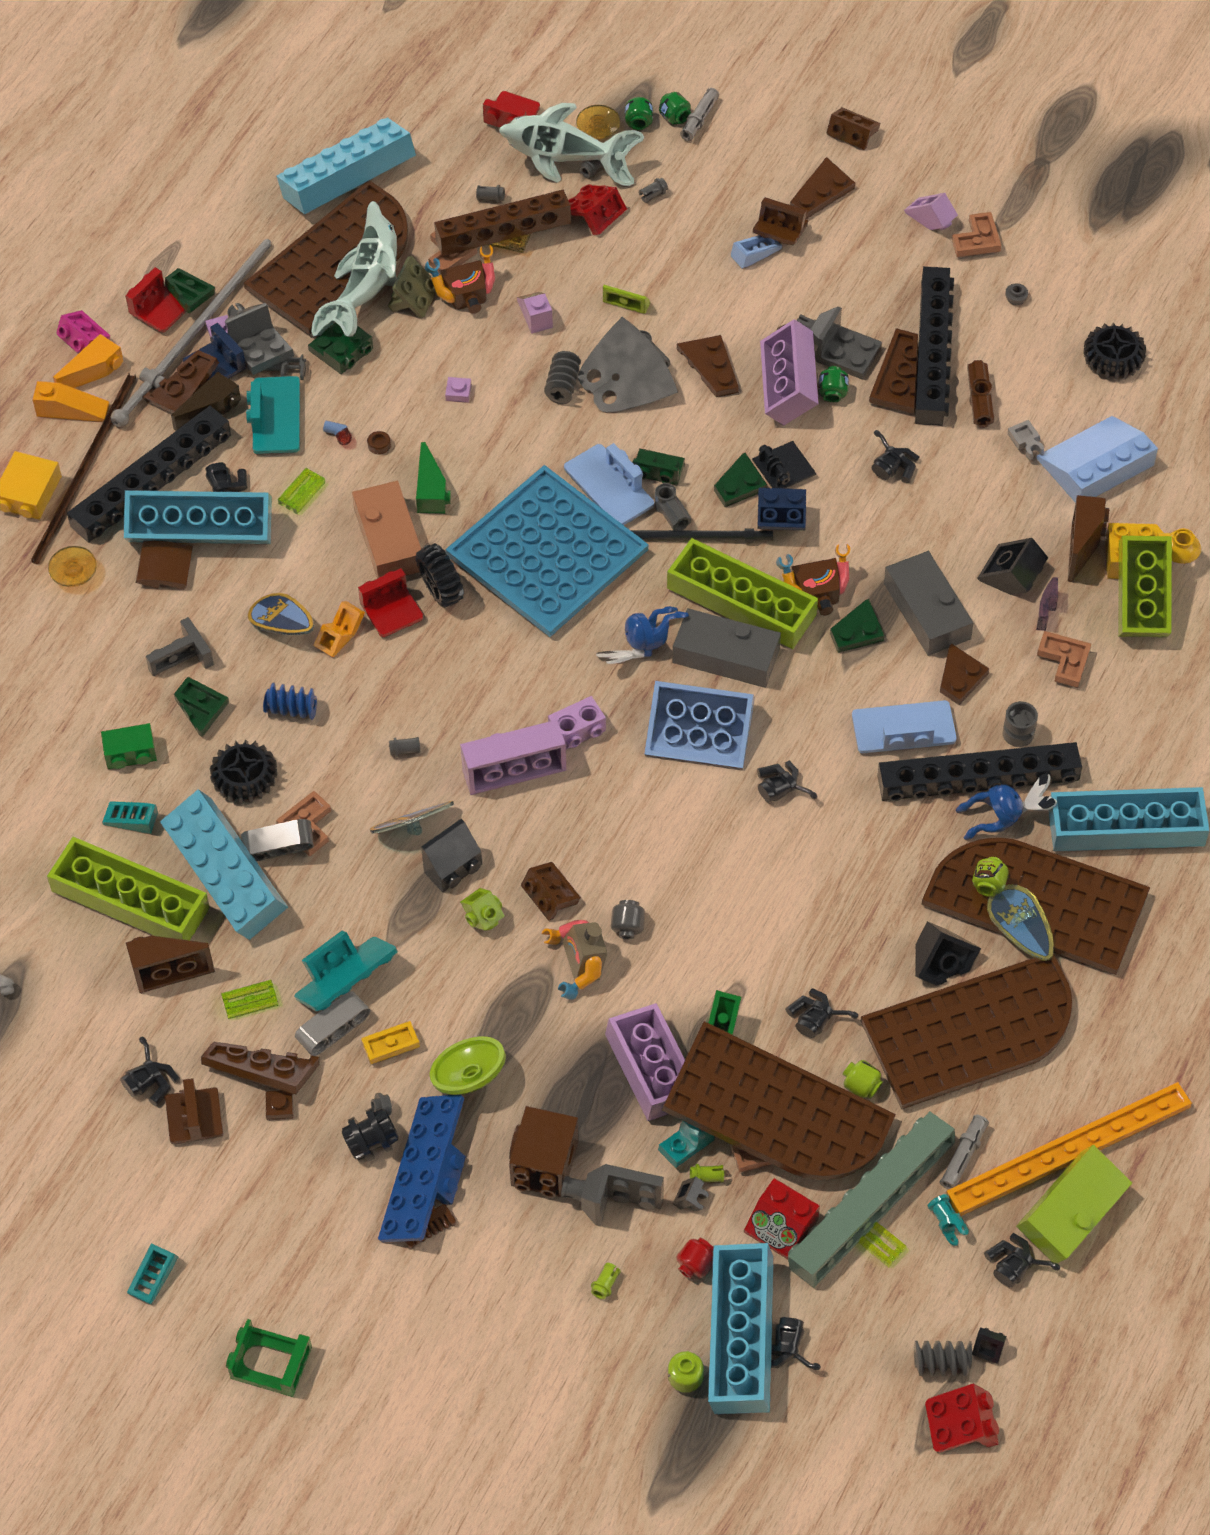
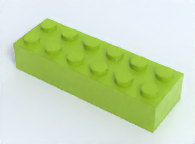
M693 538L690 539L667 571V589L731 620L780 632V644L794 649L817 615L818 598Z
M76 837L71 838L47 875L52 892L154 936L190 940L210 909L206 892Z

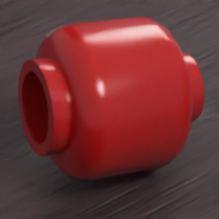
M701 1237L698 1240H688L676 1256L677 1262L680 1265L678 1270L688 1279H691L693 1276L699 1279L704 1278L713 1267L714 1247Z

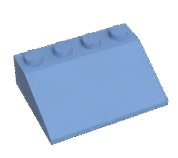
M1111 416L1044 452V455H1037L1036 459L1076 503L1077 495L1097 497L1154 466L1158 448L1144 432Z
M655 681L644 754L743 768L755 696L747 693Z

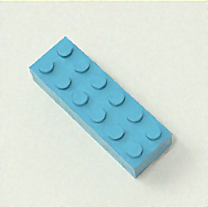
M387 117L380 119L376 124L368 128L361 129L357 134L349 138L342 139L340 143L323 149L319 154L304 159L300 164L285 169L284 172L276 177L283 198L303 214H307L416 156L410 133Z
M125 491L124 539L128 542L168 541L175 543L271 544L272 496L265 492Z
M1203 787L1051 792L1050 796L1057 801L1056 806L1048 810L1053 851L1200 847L1206 845L1210 831Z
M198 789L160 821L237 933L250 940L288 908L211 797Z
M768 1243L714 1245L708 1402L714 1414L770 1412L774 1256Z

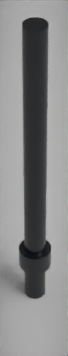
M745 528L744 531L630 530L642 540H690L693 538L695 540H744V543H754V540H773V531H754V528Z

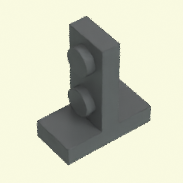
M189 617L180 621L183 638L176 639L171 644L146 655L148 670L152 676L194 656L198 657L205 669L214 665L210 648Z

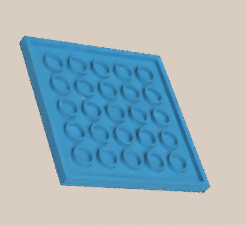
M543 465L446 548L445 552L450 559L551 637L649 550V544L546 465Z

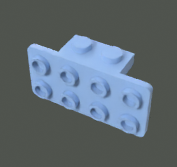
M614 443L606 448L601 444H597L564 464L566 473L589 498L622 525L627 524L654 507V500L642 488V470L638 465H634L629 460L626 452L622 449L620 450Z
M946 700L855 709L852 711L856 743L860 753L952 745L956 742V732L950 703Z

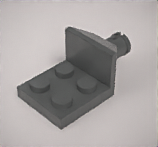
M235 303L239 310H236L233 305L229 307L227 311L228 318L225 320L227 332L243 350L246 367L253 375L294 357L293 349L273 327L266 303L250 306L246 309L242 304Z
M838 306L821 313L817 320L800 314L797 321L813 331L816 362L828 367H840L847 374L863 380L882 348V341L841 326L842 308Z
M604 1164L589 1172L586 1180L565 1176L561 1197L581 1201V1207L585 1214L596 1226H601L608 1198H613L614 1201L623 1204L628 1202L639 1204V1206L645 1209H661L664 1198V1177Z

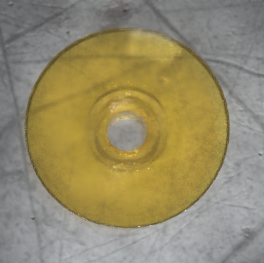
M591 105L584 108L578 114L576 125L579 130L595 139H604L617 132L620 126V117L611 107Z
M68 546L58 550L51 557L48 564L50 577L54 582L65 587H76L85 584L94 576L97 568L94 555L88 549L80 546Z

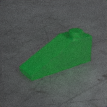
M421 442L416 491L417 513L446 514V504H451V490H447L446 480L426 442Z

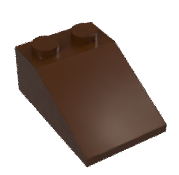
M1081 495L1076 497L1071 525L1068 582H1073L1098 548L1101 536L1105 537L1110 511V508H1105L1106 498Z
M152 935L137 937L132 941L126 942L139 993L215 972L209 944L206 942Z

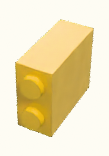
M14 451L0 478V510L19 514L25 518L40 520L62 477L59 463Z

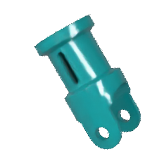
M943 1194L931 1200L927 1206L938 1219V1226L951 1245L956 1246L959 1241L954 1234L955 1229L957 1228L962 1235H967L969 1230L960 1214L956 1213L951 1206L949 1196Z

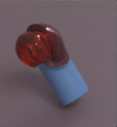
M325 421L324 432L335 434L337 441L341 445H347L351 442L352 435L346 425Z

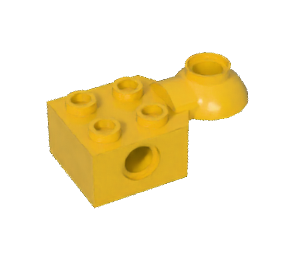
M1108 523L1105 538L1107 579H1119V540L1122 536H1172V561L1175 563H1191L1201 554L1199 539L1189 529L1181 528L1171 533H1163L1157 524Z

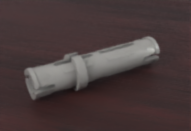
M708 88L695 111L688 116L687 123L680 132L684 140H692L697 130L701 129L704 125L705 117L719 97V92L715 88Z
M977 1114L974 1115L967 1131L960 1136V1144L940 1180V1184L944 1188L949 1190L957 1186L974 1151L979 1149L981 1145L980 1139L989 1125V1121L985 1117Z

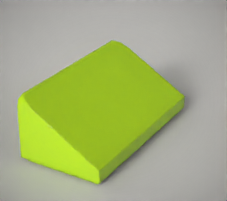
M603 285V302L646 314L650 305V300L646 296Z

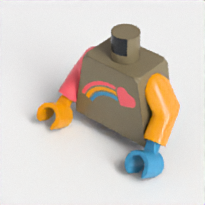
M574 920L560 926L559 930L546 928L542 931L543 935H550L549 940L544 942L545 944L557 945L560 943L561 937L564 938L562 942L575 982L573 984L567 982L559 984L558 990L565 992L561 997L573 1000L577 997L578 989L582 990L594 981L600 980L607 956V949L602 937V929L598 923H589L587 920Z

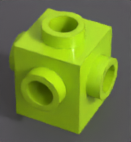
M479 888L460 902L466 912L465 919L473 928L484 931L491 930L499 924L498 921L505 917L501 910L502 903L490 890Z

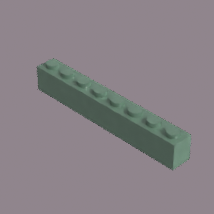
M931 1111L924 1118L920 1117L914 1123L912 1130L906 1136L902 1135L889 1153L881 1156L876 1167L872 1171H867L862 1176L860 1183L854 1189H849L836 1207H832L827 1211L824 1220L818 1226L814 1225L808 1231L806 1238L800 1244L797 1243L790 1249L788 1253L789 1269L815 1288L955 1143V1129Z

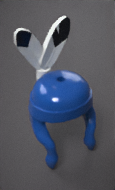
M671 606L654 610L648 619L643 613H634L625 622L626 640L634 649L632 651H603L596 653V656L611 657L606 660L607 664L621 663L633 658L652 656L653 649H657L666 643L669 620L688 617L689 614L678 611L677 607ZM672 613L665 615L662 623L656 627L658 614Z
M1044 774L1039 777L1023 802L1019 794L1010 786L996 785L990 788L988 792L977 793L968 801L961 803L956 808L957 813L967 811L974 803L984 802L993 807L999 818L997 822L979 824L970 828L964 839L969 840L980 831L988 833L1002 832L1017 822L1021 814L1028 810H1050L1057 804L1056 799L1050 796H1042L1049 786L1050 775Z

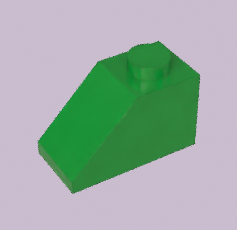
M716 990L706 1022L733 1035L742 997Z

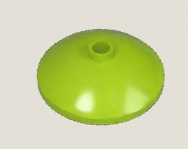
M479 1036L464 1039L445 1049L435 1059L430 1069V1080L435 1089L445 1094L464 1095L475 1092L492 1082L500 1073L506 1060L505 1050L498 1040L491 1037Z

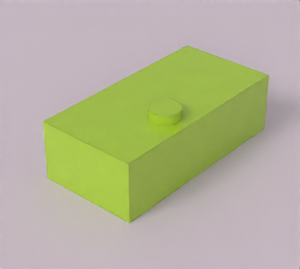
M1122 536L1119 540L1118 637H1168L1172 631V536Z
M1092 1145L1080 1152L1016 1227L1052 1262L1059 1263L1072 1254L1129 1188L1132 1182L1095 1145Z

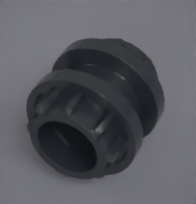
M371 1107L366 1110L368 1118L358 1122L355 1117L348 1119L349 1125L342 1128L341 1132L355 1160L366 1158L368 1161L375 1159L372 1151L383 1147L388 1152L393 1149L391 1144L398 1141V1133L385 1109L374 1111Z

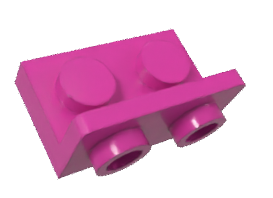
M82 310L61 315L56 332L78 354L98 335L101 334L107 339H110L111 336Z

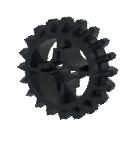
M1114 322L1111 326L1105 323L1102 328L1096 326L1094 332L1090 331L1088 338H1086L1083 350L1086 364L1090 365L1091 371L1097 370L1098 376L1105 374L1106 379L1109 376H1114L1116 380L1119 376H1122L1124 379H1126L1128 374L1133 376L1136 370H1140L1146 357V345L1144 344V338L1139 337V331L1132 332V326L1124 328L1123 323L1120 326H1116Z
M434 543L416 552L419 573L434 600L440 606L446 608L453 606L463 599L464 590L460 581L461 578L445 550L440 545Z
M246 739L243 744H239L235 740L234 746L231 747L226 744L225 751L218 749V757H213V765H210L211 783H213L216 792H220L223 798L229 796L231 802L239 799V802L242 804L244 799H248L252 803L253 797L257 796L262 799V792L269 793L270 786H275V778L278 775L276 769L277 762L273 758L271 751H267L265 745L259 746L256 740L251 745ZM241 767L244 768V771L246 772V776H244Z

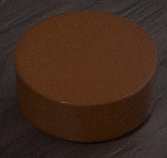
M383 431L371 433L367 438L369 451L377 455L388 452L391 448L390 436Z

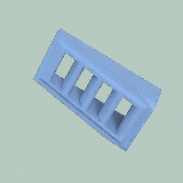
M758 235L734 242L731 257L741 268H745L781 250L782 245L776 240L763 238Z

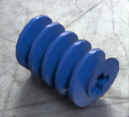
M272 682L264 696L263 712L267 713L270 709L272 714H277L280 710L283 716L289 712L292 717H296L299 713L301 718H306L309 714L310 719L313 720L317 710V696H315L313 688L310 689L308 694H305L304 687H301L299 692L295 693V687L291 685L287 692L285 684H282L280 689L276 690V685Z

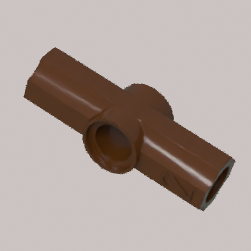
M974 360L967 366L970 389L969 402L972 406L973 423L978 425L979 428L988 427L994 423L991 396L992 384L989 380L988 364L982 360Z

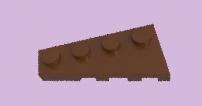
M898 328L895 329L871 391L869 403L914 414L917 333Z
M213 1042L201 1056V1065L296 1095L320 1065V1057L310 1055L309 1059L298 1058L297 1053L287 1052L286 1056L271 1054L270 1049L261 1048V1050L248 1051L247 1046Z

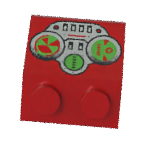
M773 1178L759 1198L744 1228V1233L760 1243H768L771 1250L788 1260L790 1249L795 1244H800L805 1239L808 1231L817 1222L820 1205Z

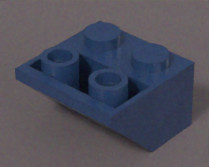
M759 488L757 529L805 531L806 489Z

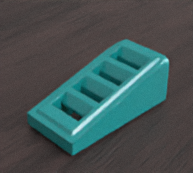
M110 801L102 824L151 834L158 815L157 806L151 803ZM118 810L116 818H111L113 811ZM123 812H127L125 818H122ZM133 813L136 814L135 819H131Z
M151 1243L127 1294L152 1305L171 1273L178 1256ZM158 1256L166 1260L164 1265L154 1261L155 1257ZM153 1266L160 1269L159 1275L148 1270L149 1267ZM147 1275L155 1279V1283L151 1284L143 1280L144 1276ZM139 1284L151 1289L150 1293L146 1294L138 1290Z

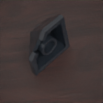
M927 921L915 944V976L939 986L946 983V979L956 974L961 976L969 972L981 948L948 929Z

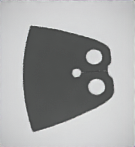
M621 317L604 335L585 360L578 374L580 384L584 389L590 390L593 393L594 403L603 412L622 411L678 393L672 375L657 349L640 330L624 317ZM596 369L600 371L601 378L598 382L592 383L587 380V373L590 370ZM615 373L620 376L617 381L612 380V375ZM606 391H614L617 398L614 403L606 404L603 402L602 396Z

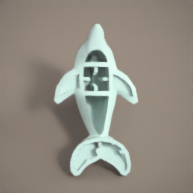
M575 103L557 104L549 107L540 115L516 117L509 124H505L499 129L501 135L507 138L509 145L531 157L536 169L547 179L557 183L562 180L554 162L600 160L607 174L615 182L624 186L634 184V178L627 168L625 156L632 147L643 141V134L636 130L622 131L602 143L563 121L577 108Z
M374 201L368 205L365 230L360 243L341 260L334 275L336 279H340L351 272L346 288L336 301L326 303L319 308L312 323L311 332L313 336L322 335L335 322L341 326L345 336H353L357 329L355 308L372 299L385 285L394 286L397 279L395 273L397 236L393 225L382 215L378 204Z

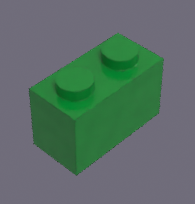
M150 723L101 731L107 769H122L125 766L145 765L157 761Z

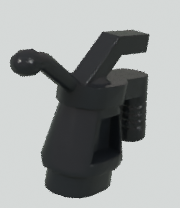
M875 430L874 435L881 439L886 450L874 460V464L871 467L872 471L881 479L888 480L896 474L899 466L905 469L901 481L909 483L916 469L915 463L919 460L920 456L909 448L889 446L881 432Z
M213 463L205 468L206 479L211 485L213 492H241L248 488L247 471L245 469L237 471L238 482L232 483L230 469L226 467L225 463Z
M790 760L785 762V767L789 772L785 771L778 763L757 768L759 778L776 775L763 779V782L757 786L760 795L767 802L778 801L787 793L796 789L808 793L812 799H817L818 797L812 790L796 784L799 770Z
M814 988L809 991V996L817 1000L802 995L785 1008L787 1014L791 1017L802 1008L807 1009L798 1017L795 1027L801 1034L809 1038H815L816 1035L821 1034L828 1019L833 1015H849L853 1019H857L859 1016L855 1011L832 1010L827 995Z
M142 1036L139 1038V1042L144 1045L146 1061L142 1065L126 1071L125 1075L120 1078V1081L132 1097L138 1094L142 1095L156 1082L159 1088L149 1098V1101L154 1106H157L171 1091L169 1084L163 1078L160 1071L166 1072L174 1084L180 1078L170 1065L151 1061L149 1044L146 1038Z
M1015 1233L1010 1236V1241L1021 1248L1002 1240L984 1252L988 1261H992L1002 1253L1008 1255L997 1263L996 1269L993 1272L995 1278L1008 1287L1019 1284L1027 1269L1033 1264L1051 1266L1055 1271L1060 1270V1265L1057 1263L1033 1259L1028 1241Z
M789 1317L780 1318L779 1324L775 1328V1345L772 1344L771 1355L780 1357L776 1360L771 1359V1368L778 1369L792 1358H796L806 1367L820 1370V1364H812L798 1354V1348L805 1333L802 1320Z

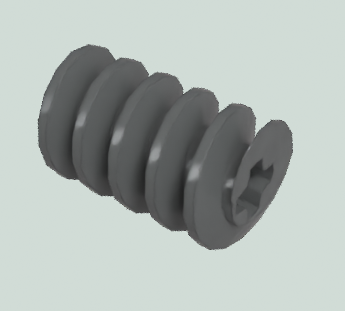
M560 351L552 357L544 392L550 400L556 403L566 404L572 400V394L574 393L576 379L580 370L579 365L581 364V359L575 353Z
M915 1340L914 1365L918 1370L919 1376H923L925 1368H928L931 1376H934L936 1368L940 1369L942 1376H945L948 1368L951 1369L953 1376L957 1375L959 1368L962 1369L964 1376H967L972 1366L971 1341L968 1342L966 1349L962 1341L957 1342L955 1349L951 1341H946L944 1349L940 1341H935L932 1349L929 1341H924L922 1348H920L918 1341Z

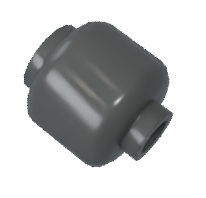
M621 900L612 909L611 929L619 933V937L622 939H634V935L640 934L644 930L645 910L639 906L640 903L637 901Z

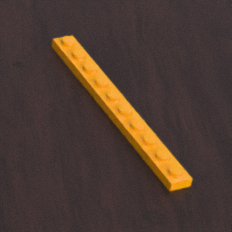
M1176 1082L947 1190L946 1194L950 1198L949 1202L955 1212L963 1216L1069 1166L1081 1151L1092 1145H1095L1099 1150L1105 1149L1191 1108L1192 1102L1180 1084Z

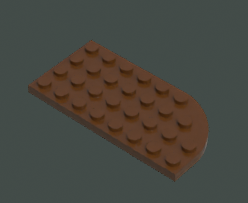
M369 180L246 280L244 288L310 335L312 333V323L319 308L326 303L336 301L346 288L351 272L340 279H336L334 275L341 260L349 251L358 246L363 237L368 205L372 201L376 202L382 215L393 225L397 236L396 262L403 254L408 240V225L405 212L398 200Z
M986 838L967 843L948 854L936 867L921 905L1003 934L992 922L987 912V902L990 897L980 894L972 882L977 863L982 859L997 857L1002 860V863L1009 870L1005 887H1019L1028 891L1041 908L1052 936L1053 952L1117 975L1150 891L1149 886L1010 838Z
M1053 953L1050 960L1043 961L1034 957L863 1015L860 1022L902 1110L1035 1064L1044 1059L1058 1046L1066 1033L1072 1011V995L1069 983Z
M703 1021L662 1108V1111L795 1176L811 1180L843 1178L854 1174L868 1165L882 1148L896 1115Z

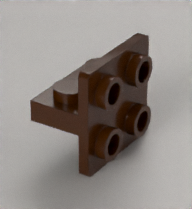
M764 197L761 202L759 220L753 227L752 232L763 238H770L780 241L782 244L793 246L808 226L809 221L805 219L807 210Z
M193 1078L184 1079V1090H179V1093L167 1094L165 1096L171 1144L223 1136L217 1087L196 1090Z

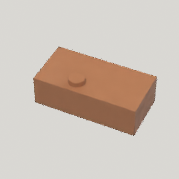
M398 480L353 491L354 511L376 577H382L386 573L402 568L405 575L418 573L416 552L421 550V546Z

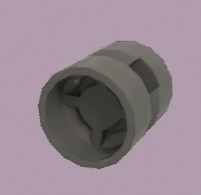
M1019 701L1012 703L1007 708L1002 735L1008 744L1015 747H1023L1033 741L1038 713L1032 704Z

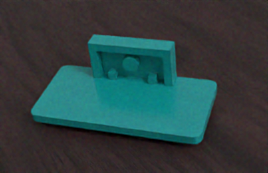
M299 377L255 378L254 381H251V391H247V405H251V408L246 410L247 423L252 425L253 452L255 454L298 452L300 450Z
M342 930L302 959L313 981L299 990L294 997L298 1002L315 1011L324 1010L337 997L348 993L353 985L360 980L368 978L372 971L380 965L391 961L398 950L394 945L378 937H371L355 948L347 932Z

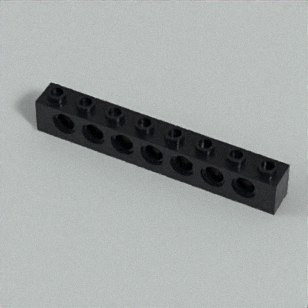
M923 266L915 424L943 426L944 416L948 417L949 403L945 402V398H949L950 384H946V380H950L951 366H946V364L951 362V348H947V344H951L952 330H948V326H952L953 313L949 312V309H953L954 295H949V291L954 289V277H950V268Z
M211 406L207 407L68 511L67 516L70 527L88 543L100 537L105 530L118 523L124 517L125 491H158L167 483H171L179 474L190 469L195 462L207 456L211 450L224 443L231 436L229 421Z
M1077 742L879 762L877 777L882 801H899L906 798L922 799L935 795L948 796L954 793L971 794L976 791L989 790L996 785H1007L1011 788L1019 789L1034 785L1038 778L1044 774L1050 775L1049 784L1072 783L1080 781L1082 763Z

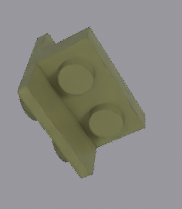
M413 256L407 257L394 283L392 298L388 307L393 312L409 307L419 318H423L436 291L431 280L432 276Z

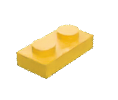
M411 1021L361 1038L370 1065L420 1047Z

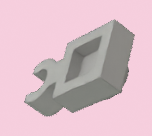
M1029 420L1008 428L1009 437L1018 450L1026 449V457L1029 460L1033 459L1032 451L1034 450L1038 451L1041 456L1044 455V446L1040 443V435Z

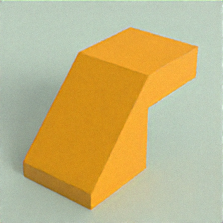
M342 601L333 622L322 624L313 646L329 656L335 657L356 634L365 612L347 601Z

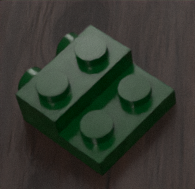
M336 322L324 331L322 335L308 344V350L339 374H343L346 370L351 369L358 360L368 355L373 349V340L370 334L357 326L356 333L353 336H345L341 326Z

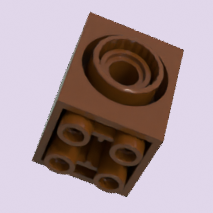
M529 1106L525 1107L521 1124L516 1126L510 1146L509 1169L511 1186L522 1192H539L548 1198L561 1197L565 1176L570 1174L579 1142L578 1117Z

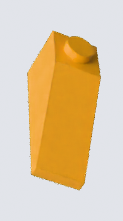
M98 335L53 376L54 383H61L76 388L109 376L124 362L121 347L103 335Z
M37 381L32 399L37 417L103 422L109 409V401L54 382Z

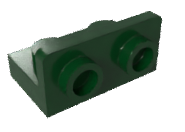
M639 448L637 457L633 459L632 463L638 465L642 470V479L678 485L685 465V458Z

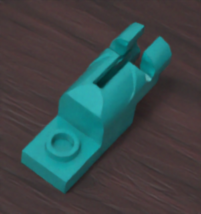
M682 1121L679 1131L660 1143L658 1151L677 1168L715 1140V1136Z

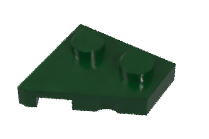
M177 268L165 277L164 285L189 314L215 294V286L180 268Z
M743 453L716 482L714 492L724 507H728L757 495L759 488H767V484L748 455Z
M869 599L863 601L830 628V635L838 653L884 641V633Z
M187 677L174 693L176 702L201 737L204 736L229 704L227 696L190 677Z

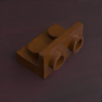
M841 107L831 114L826 134L864 150L867 148L869 138L879 131L881 123Z
M553 862L529 868L521 883V887L548 921L554 919L558 910L577 905L581 898Z

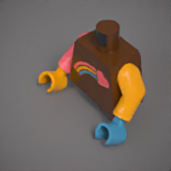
M482 246L480 247L479 254L484 259V263L478 260L439 270L440 274L438 273L440 267L439 260L437 258L433 259L436 266L434 269L429 266L427 261L425 270L433 276L431 280L437 295L446 302L452 303L457 310L468 308L469 313H478L482 308L481 304L487 301L486 294L491 292L495 282L494 265L490 259L493 255L492 246H489V255H484L482 253Z
M839 544L836 546L835 554L839 557V561L836 558L791 566L793 558L790 554L786 555L787 565L782 563L781 557L777 558L776 565L783 569L784 572L782 573L783 581L818 598L817 608L820 615L826 616L834 611L832 605L839 602V595L845 592L849 582V561H846V556L850 553V546L846 544V554L839 552Z

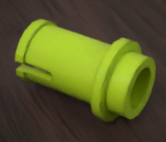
M695 1164L694 1167H690V1178L698 1177L703 1182H724L723 1165L699 1166V1164Z
M605 1263L597 1281L592 1282L591 1293L595 1297L605 1299L611 1295V1288L621 1273L619 1268L613 1271L616 1265Z

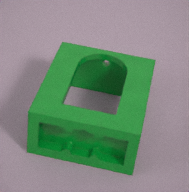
M247 1319L245 1326L240 1327L237 1332L236 1343L238 1344L234 1352L229 1353L226 1361V1368H228L230 1379L294 1397L312 1349L310 1337L299 1334L298 1339H293L253 1327L252 1321ZM255 1346H261L291 1355L283 1378L247 1368L243 1361L247 1350Z

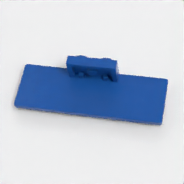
M462 1095L429 1096L419 1099L378 1236V1240L381 1242L422 1241L426 1233L435 1198L442 1204H453L466 1156L451 1144L464 1102Z

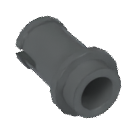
M600 160L584 161L581 164L580 171L587 178L593 177L602 166Z
M656 178L652 184L639 190V196L643 194L644 196L641 199L646 203L659 194L664 195L666 190H668V185L663 178Z
M478 185L476 198L477 200H496V203H499L505 199V188L500 185L496 187Z
M395 737L393 740H389L390 755L398 757V754L420 753L419 737L399 740Z

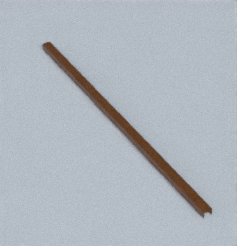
M130 372L128 373L31 558L33 564H39L112 425V412L121 408L136 379V374L130 376Z

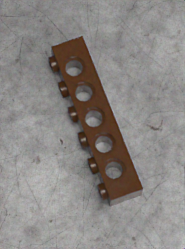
M563 189L434 222L435 239L441 255L446 256L571 224V208Z

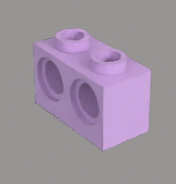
M592 696L548 716V722L558 721L566 749L575 748L581 742L590 738H596L606 731V717Z

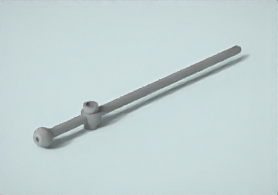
M265 239L160 364L155 369L150 370L145 367L142 370L139 379L144 383L122 409H116L111 414V422L115 426H125L129 421V414L142 400L143 396L150 389H157L160 386L159 382L165 378L162 376L163 373L206 324L205 321L211 318L270 248L271 241L269 239Z

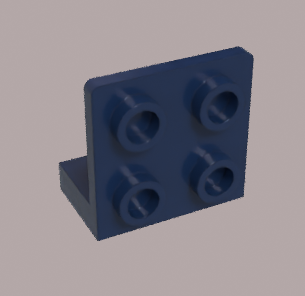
M219 323L210 327L211 343L199 350L217 358L219 361L210 378L219 372L229 379L246 369L244 352ZM195 352L183 358V362L187 360Z

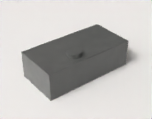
M929 550L885 567L884 585L927 656L945 650L951 644L958 645L971 640L974 623Z
M687 608L686 612L689 616L683 618L673 644L672 663L766 688L780 650L781 633Z

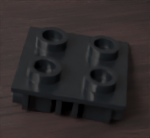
M794 441L774 449L770 446L762 445L759 448V455L752 458L772 488L785 489L816 475L815 470Z

